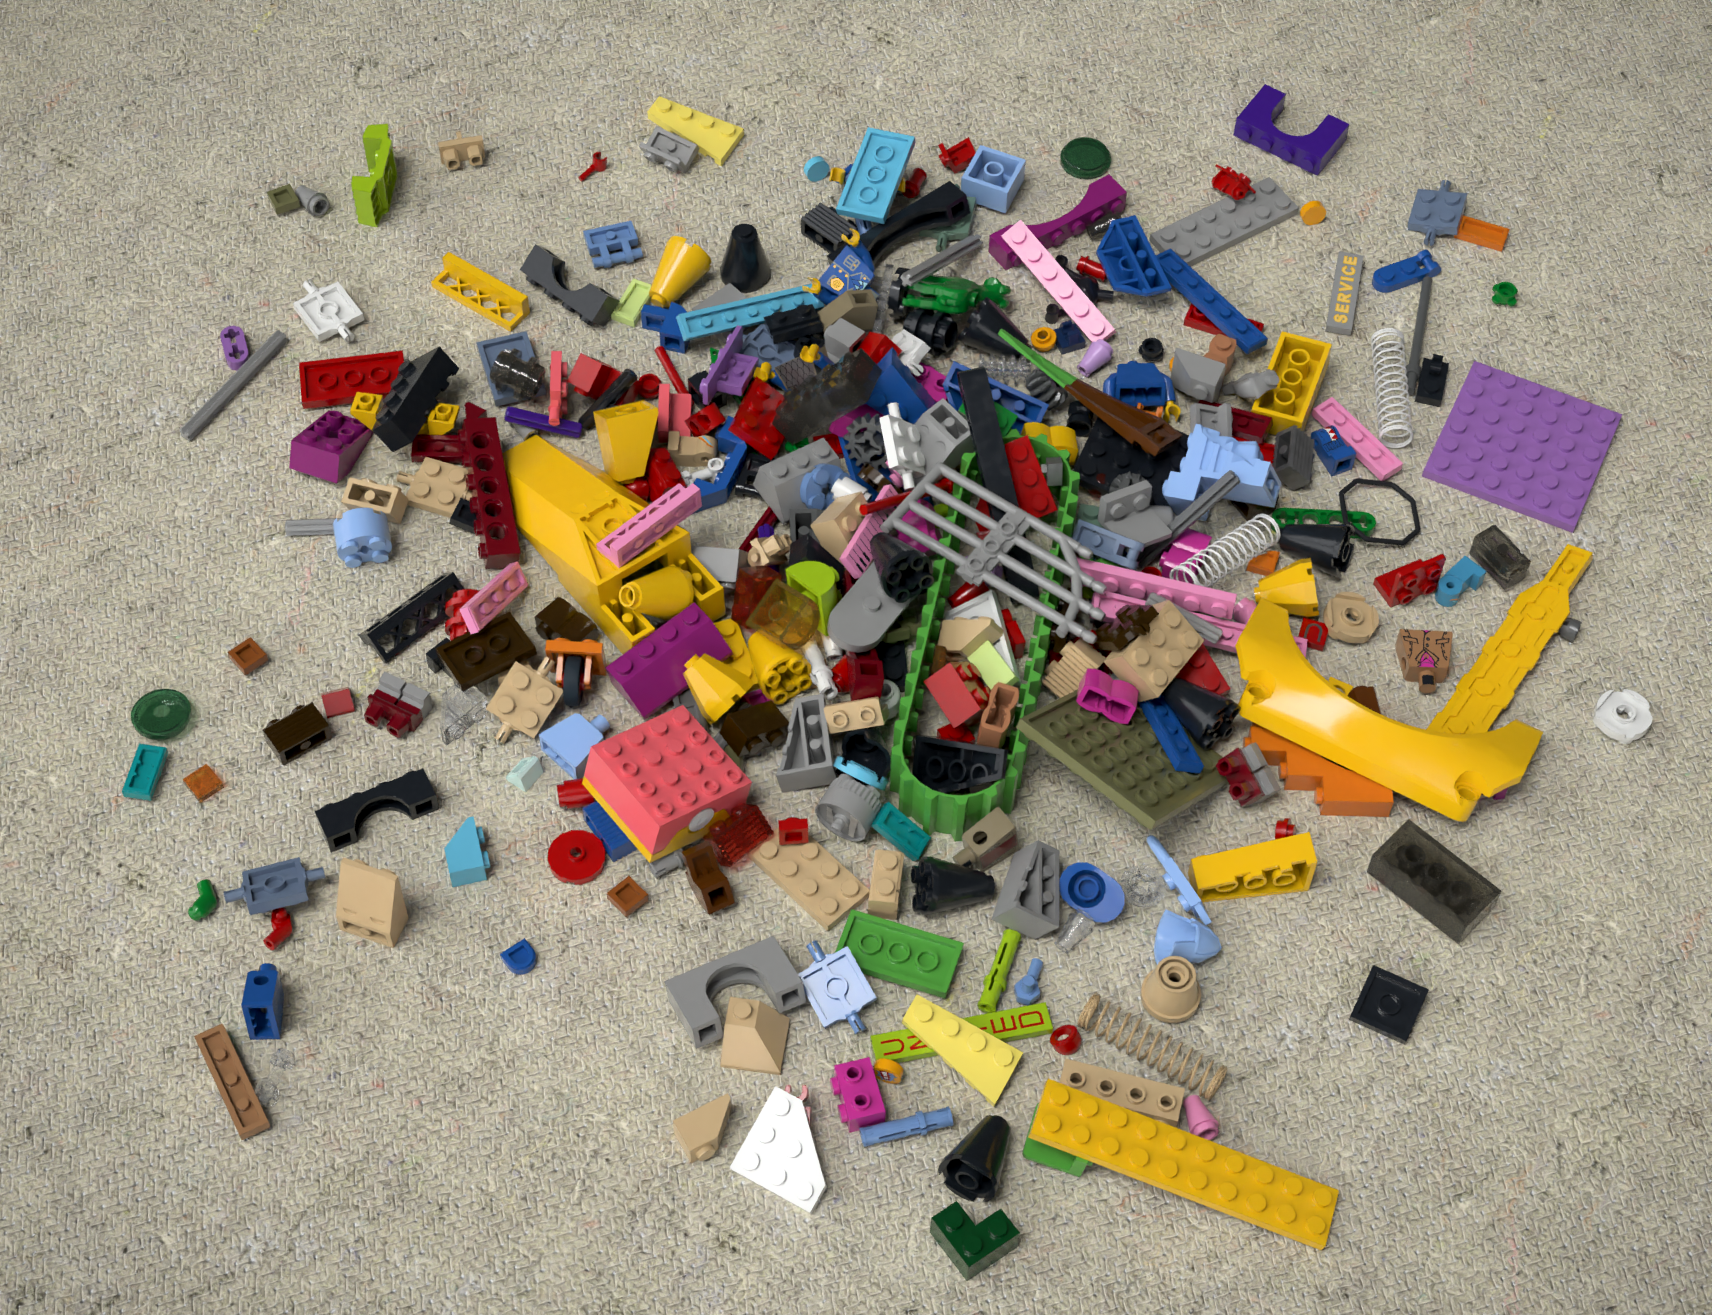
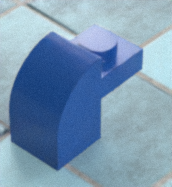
M671 302L669 309L644 304L641 310L642 328L659 332L660 346H663L665 350L682 354L686 353L690 340L683 341L676 317L687 311L681 305Z

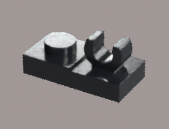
M1433 354L1432 359H1423L1414 402L1440 407L1449 363L1442 362L1444 356Z

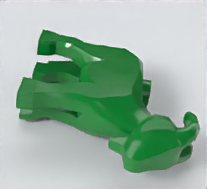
M932 274L913 286L908 285V288L920 292L921 296L934 298L908 294L907 298H903L902 305L932 309L950 314H963L972 307L976 308L978 302H983L988 297L999 305L1001 309H1006L1009 306V300L1005 295L1011 293L1010 286L1003 285L994 277L986 279L983 285H978L971 280L960 277L936 276Z

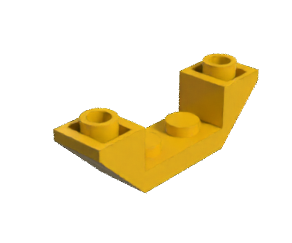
M357 392L350 408V414L372 430L377 420L375 417L384 405L383 395ZM437 403L429 416H425L427 420L417 435H443L453 429L460 406Z

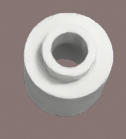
M847 476L843 480L837 479L831 489V493L834 494L833 500L837 497L857 492L863 493L867 503H870L873 497L872 494L868 493L867 488Z

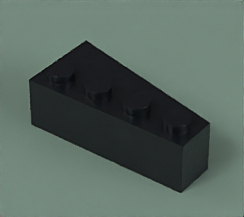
M440 346L413 361L407 360L399 366V373L390 385L392 388L383 400L384 405L381 411L375 417L377 420L372 431L392 452L413 442L427 420L425 415L434 409L438 403L435 397L449 386L450 383L447 381V378L451 375H456L460 369Z

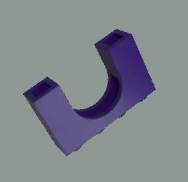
M1265 84L1236 118L1233 136L1318 176L1345 143L1349 124L1328 114L1310 134L1303 136L1285 134L1278 130L1273 122L1283 111L1286 94Z

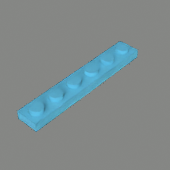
M808 284V285H804V286H807L808 288L811 289L812 284ZM802 286L682 313L676 319L683 341H689L735 330L737 325L744 328L764 323L763 317L772 315L775 312L795 309L800 305L813 304L816 311L821 310L824 307V303L817 299L813 293L804 292Z

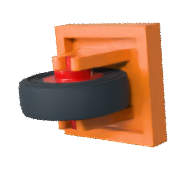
M566 638L546 640L545 651L546 656L549 658L548 664L551 660L556 662L550 672L556 673L557 687L563 689L565 705L580 706L583 690L591 689L593 675L606 676L605 667H607L603 643H598L591 639H586L582 642L570 641Z

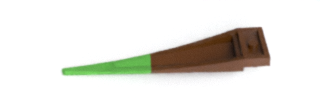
M1000 329L998 332L1000 337L1134 446L1137 447L1140 444L1145 452L1157 456L1176 444L1181 438L1182 434L1162 418L1122 402L1083 382L1051 363L1005 330Z

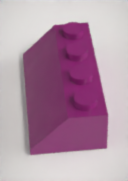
M694 602L605 668L612 685L639 715L646 720L689 687L683 676V673L687 670L684 664L695 654L701 657L705 653L723 662L733 655V652L711 619Z

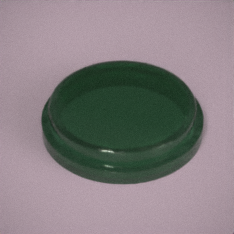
M1080 137L1071 140L1064 146L1060 154V164L1066 173L1075 178L1084 180L1101 177L1109 170L1111 154L1101 141L1090 137Z
M158 689L143 695L134 704L131 711V721L134 729L140 735L151 740H167L179 735L187 727L191 719L192 709L189 700L181 692L173 689Z

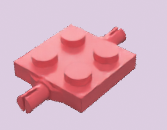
M551 351L549 424L557 426L560 424V418L562 419L563 415L568 414V399H563V397L568 395V379H563L567 378L568 365L567 362H562V351Z

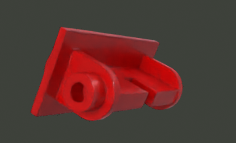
M1217 164L1215 165L1219 172L1211 181L1214 189L1225 193L1235 200L1243 199L1248 191L1256 193L1250 186L1252 181L1243 173L1238 175L1229 166L1223 168Z

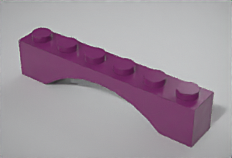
M1108 174L1089 184L1087 193L1081 202L1067 214L1050 222L1026 226L1047 250L1061 244L1064 240L1074 235H1079L1087 228L1098 225L1103 220L1121 213L1125 209L1127 192ZM1008 225L989 236L988 252L1005 270L1023 263L1001 237L1014 225Z

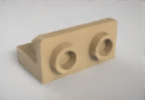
M871 697L826 705L824 713L829 734L884 725L889 716V709L887 704L881 705L879 697Z

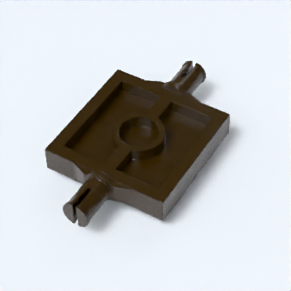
M1125 605L1116 612L1115 615L1117 617L1112 622H1105L1104 625L1102 624L1095 632L1097 640L1093 646L1097 650L1119 651L1134 637L1147 635L1150 632L1148 624L1159 613L1153 605Z

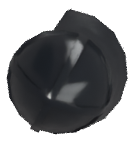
M874 726L847 731L842 740L841 749L843 752L842 757H844L843 763L846 764L847 760H852L876 772L875 774L878 775L877 777L880 781L882 776L886 778L890 771L891 758L879 728ZM838 768L836 769V773L839 776L840 774H847ZM854 778L855 781L860 782L862 785H869L861 780Z

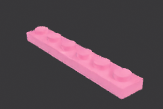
M1021 220L1001 235L1006 244L1091 343L1096 342L1098 339L1106 341L1116 333L1113 326Z
M1076 557L1081 571L1093 577L1095 581L1103 583L1107 587L1106 591L1145 600H1147L1152 592H1155L1189 611L1232 620L1237 594Z

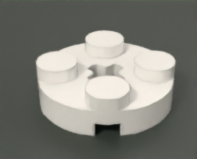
M1614 689L1609 690L1599 698L1595 706L1593 723L1610 738L1618 740L1622 744H1630L1633 740L1644 736L1652 723V715L1649 711L1650 705L1643 696L1635 691L1623 689L1622 692H1613ZM1617 712H1618V713H1623V712L1628 713V715H1627V718H1628V719H1623V718L1619 717L1618 714H1617Z

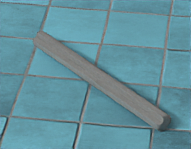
M978 234L975 236L970 235L906 271L900 277L903 281L902 285L905 287L908 285L913 286L982 245L980 241L981 236Z
M279 330L275 331L180 429L183 438L188 441L192 440L287 342L285 333Z

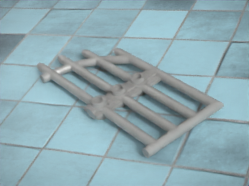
M940 461L881 524L880 529L888 534L895 528L958 565L959 568L956 570V573L971 585L973 583L979 587L985 581L1059 625L1055 631L1059 637L1064 638L1069 631L1079 638L1082 637L1087 643L1094 644L1096 642L1097 636L1089 630L1086 631L1084 627L1074 622L1079 610L1087 615L1090 614L1092 618L1103 621L1106 616L1101 609L1094 608V605L1082 599V584L1092 588L1093 591L1099 594H1104L1107 590L1103 583L1095 581L1093 577L1081 571L1075 553H1078L1081 557L1090 559L1093 552L1088 547L1082 546L1076 540ZM942 475L1006 512V514L997 522L935 486L933 483ZM926 492L991 531L982 540L917 501ZM911 510L975 549L966 558L903 521L902 518ZM1032 527L1059 543L1065 561L1024 538L1025 532ZM1016 545L1071 577V592L1010 557L1007 553ZM1001 563L1069 603L1065 615L1060 614L991 572Z

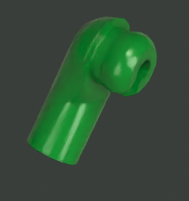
M208 879L197 883L200 897L188 909V915L194 921L206 918L217 906L211 881Z

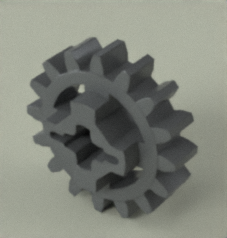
M866 413L862 418L858 416L847 426L848 433L843 437L849 441L844 446L845 449H851L852 453L848 456L849 459L855 457L857 459L856 466L868 462L877 471L882 467L886 469L887 465L885 462L888 461L879 414L872 418L869 413ZM867 427V430L859 432L861 428ZM882 453H885L884 456H882V457H877V455H881Z

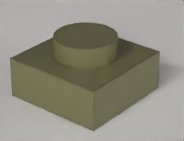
M290 184L267 192L268 199L277 215L300 207L299 199Z

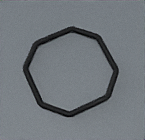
M1357 478L1339 492L1343 523L1354 526L1355 534L1366 542L1402 546L1408 543L1421 530L1416 501L1393 482ZM1356 484L1392 487L1410 502L1415 530L1403 540L1367 537L1348 521L1344 494Z

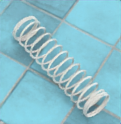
M1384 328L1375 332L1371 337L1379 441L1386 447L1400 448L1413 440L1412 418L1409 408V386L1407 384L1408 378L1405 368L1407 363L1405 361L1406 355L1403 345L1404 335L1397 329ZM1384 332H1394V333H1386V334L1380 335L1379 337H1377V338L1374 340V338H1375L1377 335L1381 334V333H1384ZM1386 335H1396L1401 338L1400 342L1386 341L1378 346L1375 345L1379 338ZM1386 343H1398L1396 346L1389 348L1380 347ZM1393 350L1401 352L1400 354L1391 357H1385L1380 355L1383 352H1389ZM1377 357L1383 358L1380 361L1376 360ZM1391 358L1401 360L1396 364L1390 365L1380 363L1383 360ZM1380 364L1383 365V367L1378 369L1377 365ZM1391 366H1398L1402 368L1401 370H1398L1396 372L1381 371L1382 369ZM1379 372L1384 373V375H1382L1381 377H1379L1377 374ZM1390 374L1402 375L1401 378L1395 380L1382 379ZM1379 380L1385 381L1381 385L1378 383ZM1390 382L1403 383V385L1395 388L1383 386ZM1380 388L1387 389L1382 393L1379 391ZM1391 390L1404 391L1402 394L1394 396L1384 394ZM1381 395H1382V396H1385V397H1388V398H1385L1383 401H1382L1381 399H1379V398L1381 397ZM1391 398L1405 399L1400 403L1394 404L1384 402ZM1382 403H1383V404H1386V405H1389V406H1386L1385 408H1381V407H1380V405H1381ZM1392 406L1405 407V409L1400 411L1385 410ZM1383 411L1389 413L1384 417L1381 415ZM1393 414H1404V415H1406L1405 417H1403V418H1401V419H1388V418H1386L1387 416H1390V415H1393ZM1383 419L1390 421L1385 425L1382 423ZM1394 422H1404V423H1407V424L1404 425V426H1403V425L1387 426L1388 424H1391V423H1394ZM1392 429L1408 431L1402 435H1389L1385 433ZM1410 433V438L1403 443H1390L1382 438L1383 434L1389 437H1403Z
M1258 514L1239 528L1228 533L1225 537L1215 541L1193 557L1188 558L1179 566L1174 567L1169 577L1173 579L1174 572L1176 571V580H1178V571L1181 569L1183 570L1186 583L1189 582L1186 579L1185 571L1192 577L1195 585L1210 587L1213 583H1217L1219 579H1223L1226 575L1232 573L1233 570H1237L1239 566H1243L1246 562L1257 557L1259 553H1263L1266 549L1277 544L1280 539L1278 524L1269 515ZM1257 518H1265L1273 524L1277 536L1274 542L1270 529L1263 522L1256 520ZM1255 522L1266 527L1271 535V543L1266 542L1264 534L1255 526ZM1255 529L1262 534L1264 541L1260 539ZM1244 531L1250 533L1251 539L1258 546V551L1253 550L1250 541L1244 536ZM1238 535L1243 537L1245 544L1252 552L1251 555L1246 553L1244 546L1238 541ZM1231 539L1237 542L1239 549L1245 554V559L1240 558L1237 550L1231 544ZM1225 544L1230 546L1231 551L1238 558V564L1233 562L1231 555L1225 549ZM1218 548L1224 551L1225 556L1232 563L1231 568L1227 567L1224 559L1218 553ZM1212 552L1217 555L1220 563L1225 567V572L1220 571L1218 564L1212 558ZM1205 556L1211 560L1212 565L1218 571V576L1213 575L1211 568L1205 562ZM1198 561L1204 563L1206 570L1212 577L1211 581L1206 579L1204 572L1198 566ZM1191 565L1198 569L1199 574L1205 580V585L1199 583L1197 576L1192 572Z

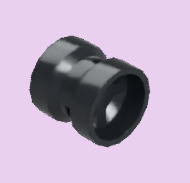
M1079 400L1071 402L1068 409L1069 418L1067 419L1066 427L1075 430L1077 437L1089 435L1092 430L1094 413Z

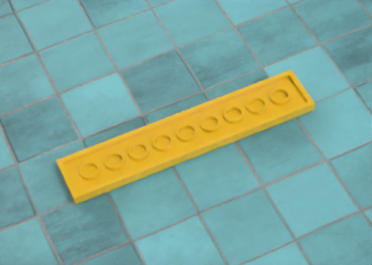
M1049 1078L1045 1082L1028 1138L1313 1248L1322 1250L1326 1246L1339 1190Z

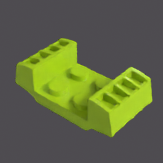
M388 124L368 125L362 138L370 177L352 176L351 181L358 223L372 227H378L383 214L389 212L398 176L392 140L388 132Z

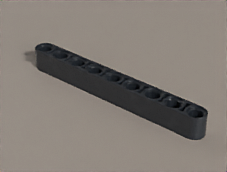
M983 366L957 372L959 389L982 485L984 488L1019 507L986 369ZM987 502L990 518L999 522L1006 512ZM1014 545L1007 555L1034 570L1030 553ZM1002 565L1006 582L1033 598L1039 599L1038 585ZM1010 597L1012 605L1020 603L1017 600Z

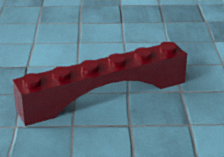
M848 570L844 572L843 586L841 588L842 598L859 579H854ZM876 647L869 651L858 653L846 650L851 701L871 697H879L880 699L884 674L882 661L877 656Z

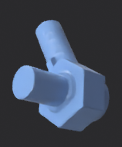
M1033 958L1027 975L1014 985L1016 1002L1028 1006L1039 999L1040 990L1037 980L1043 966L1042 960Z

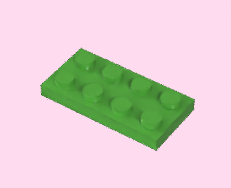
M851 909L835 953L848 946L863 974L946 999L964 943Z

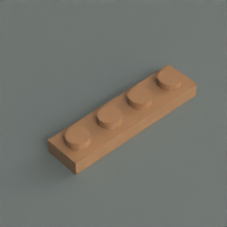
M223 1023L195 1035L198 1047L241 1140L270 1128L268 1119Z

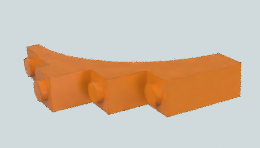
M1252 722L1248 737L1243 738V748L1249 744L1257 743L1267 764L1278 766V777L1283 779L1284 790L1314 791V802L1319 804L1320 815L1389 817L1394 803L1391 789L1361 774L1340 767L1317 753Z

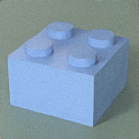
M980 145L961 178V190L967 197H976V204L1006 213L1024 181L1026 160Z

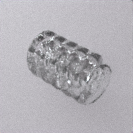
M979 354L978 368L984 366L988 377L996 381L1002 379L1003 383L1007 386L1010 380H1013L1015 387H1018L1020 381L1023 380L1025 387L1027 386L1026 378L1031 374V361L1027 362L1024 355L1020 356L1018 362L1015 355H1010L1008 362H1006L1004 354H1000L998 361L995 360L994 354H990L987 361L983 354Z

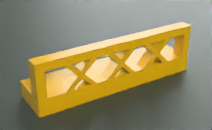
M450 252L442 257L444 270L431 282L432 287L510 332L530 314L528 296ZM450 277L457 281V285L446 286L443 282ZM473 290L477 293V296L465 297L461 294V291ZM492 301L496 303L497 307L485 308L481 306V302ZM513 313L516 316L509 322L502 318L501 314Z

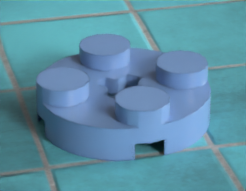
M822 463L814 466L816 468L811 473L807 472L803 477L800 486V498L808 509L817 508L825 511L834 501L832 499L834 494L831 493L834 483L837 479L843 480L844 477L850 478V476L838 466ZM828 485L829 491L825 496L822 493V488H826Z

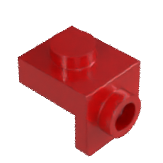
M969 137L949 149L945 147L943 142L938 145L942 152L938 155L945 168L949 166L954 174L968 167L977 152Z

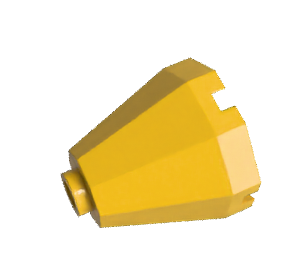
M1311 558L1299 559L1258 580L1259 587H1254L1256 603H1259L1261 598H1264L1287 609L1289 614L1307 617L1319 615Z
M705 653L701 657L695 654L684 664L687 670L683 673V676L701 714L710 725L718 720L755 684L747 675Z

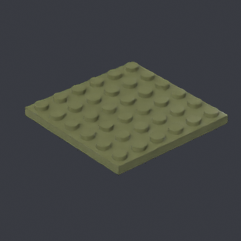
M1077 689L1020 718L1016 726L1029 740L1036 742L1051 757L1057 758L1069 767L1072 773L1082 777L1091 784L1093 789L1103 793L1118 808L1128 812L1140 825L1150 830L1229 783L1226 776L1220 775L1216 768L1218 760L1223 757L1213 749L1204 751L1195 743L1186 729L1184 731L1204 767L1200 774L1175 771L1138 702L1129 723L1121 724L1108 719L1102 712H1092L1081 707L1076 702Z

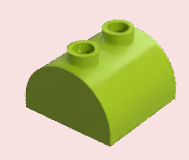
M817 561L799 562L788 567L785 570L791 610L822 634L828 636L827 624L830 613L842 599L841 593L836 588V582L840 580L838 572L833 567Z

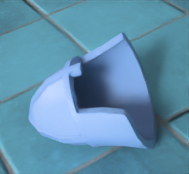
M1165 910L1158 924L1155 936L1154 956L1157 965L1162 959L1169 956L1183 957L1191 964L1200 963L1215 956L1221 950L1218 936L1208 926L1200 923L1197 919H1187L1169 910Z

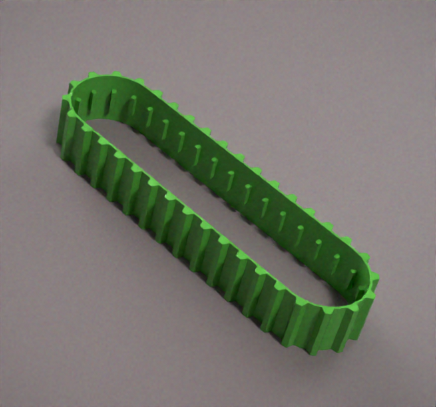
M1010 429L1008 435L1002 437L1003 443H1009L1023 437V435H1020L1017 429ZM1040 434L1035 438L1029 436L1040 465L1046 464L1047 457H1061L1063 463L1062 485L1049 486V488L1059 501L1056 527L1061 528L1055 529L1071 538L1078 503L1080 474L1071 471L1069 466L1070 453L1067 449L1057 450L1054 446L1047 443V436L1044 434ZM975 452L964 453L961 457L960 474L983 486ZM954 483L952 496L970 505L973 493ZM948 506V517L945 518L965 529L966 516ZM943 530V537L939 539V542L959 553L961 540ZM1053 540L1052 548L1056 550L1050 549L1049 552L1065 561L1059 543ZM938 554L937 560L933 564L932 576L934 582L927 589V604L923 605L921 627L917 630L916 650H913L911 655L910 673L906 675L905 696L901 697L899 720L895 721L889 786L890 791L899 794L898 810L906 817H912L916 822L923 825L925 833L929 836L935 831L951 834L954 841H962V835L996 807L999 806L1005 814H1011L1014 809L1016 789H1020L1023 765L1026 762L1028 742L1030 740L1019 729L1017 731L1011 730L1008 750L1013 751V753L1007 756L1005 779L998 780L989 788L974 794L950 795L932 790L922 784L909 770V759H905V756H911L913 736L910 735L911 732H917L919 713L916 710L923 707L924 689H922V685L926 686L923 681L929 678L930 666H927V664L934 661L935 643H933V640L938 641L940 621H938V618H944L946 599L943 597H949L951 582L949 574L954 575L955 564ZM1048 564L1047 569L1051 570V572L1045 571L1044 577L1060 586L1063 585L1065 574ZM1043 589L1042 591L1047 592V594L1040 593L1039 601L1056 611L1060 598ZM1036 615L1033 635L1037 636V639L1031 638L1028 658L1033 659L1032 661L1026 660L1023 680L1028 681V683H1021L1018 703L1023 704L1022 708L1016 707L1014 727L1017 726L1020 718L1036 711L1042 676L1046 667L1047 652L1050 648L1051 629L1054 622L1044 616Z

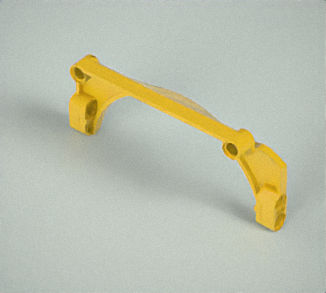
M1261 598L1235 645L1241 678L1248 680L1238 703L1241 707L1240 716L1458 822H1465L1469 819L1481 794L1490 798L1496 793L1520 783L1543 734V731L1518 719L1504 727L1485 733L1450 734L1417 728L1381 715L1348 697L1327 681L1309 663L1297 646L1291 633L1288 610L1264 598Z

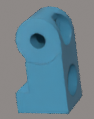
M1464 556L1439 580L1438 589L1435 592L1436 601L1444 607L1456 605L1460 595L1467 588L1471 587L1476 591L1482 585L1486 570L1467 556Z

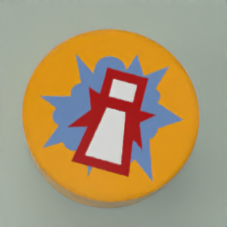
M881 1058L876 1060L873 1066L875 1077L878 1080L890 1084L900 1083L904 1069L899 1063Z

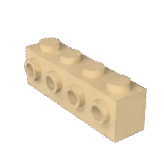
M1066 1058L1059 1082L1173 1127L1177 1126L1185 1088Z

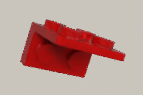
M1440 554L1424 562L1418 559L1376 577L1373 585L1390 608L1399 604L1405 605L1415 597L1422 594L1428 595L1435 591L1446 557Z

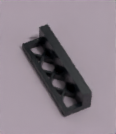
M454 572L443 573L359 634V637L364 644H371L381 660L386 662L447 617L445 610L443 611V607L446 604L444 602L446 590L454 586L456 591L464 589ZM440 595L439 601L434 600ZM428 603L438 605L437 615L433 619L423 618L424 607ZM418 611V616H412ZM406 619L417 620L415 632L411 635L401 633L403 622ZM395 627H397V628H396V632H392V631H391L392 629H394ZM386 634L395 636L394 647L388 652H385L378 642ZM401 637L406 638L402 642H400Z

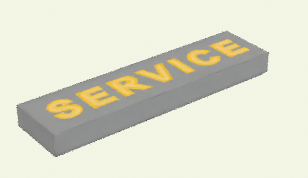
M1341 251L1338 253L1325 329L1327 332L1351 335L1363 255Z

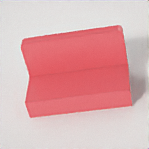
M659 384V443H668L669 431H680V436L691 437V431L684 421L691 417L692 396L691 394L671 393L670 384Z

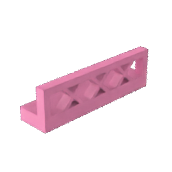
M680 483L597 543V550L620 568L701 508L700 488L693 483L687 488L683 487Z

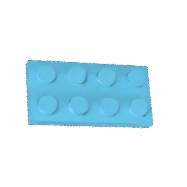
M868 127L836 207L837 214L885 224L914 149L915 137Z

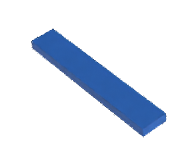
M1171 248L1156 255L1168 281L1230 338L1236 339V345L1247 355L1267 345L1268 338Z

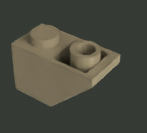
M871 289L845 291L818 312L824 333L828 326L833 325L839 318L846 320L861 330H873L878 304Z

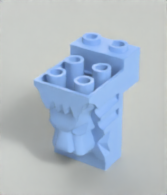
M1196 424L1193 433L1189 434L1187 441L1188 451L1186 457H1183L1181 460L1180 472L1170 471L1168 480L1166 479L1163 483L1162 494L1175 515L1179 516L1225 473L1232 470L1238 475L1240 483L1222 499L1274 508L1282 483L1271 462L1263 461V454L1256 441L1240 442L1233 437L1220 436V432ZM1209 510L1198 520L1206 521Z

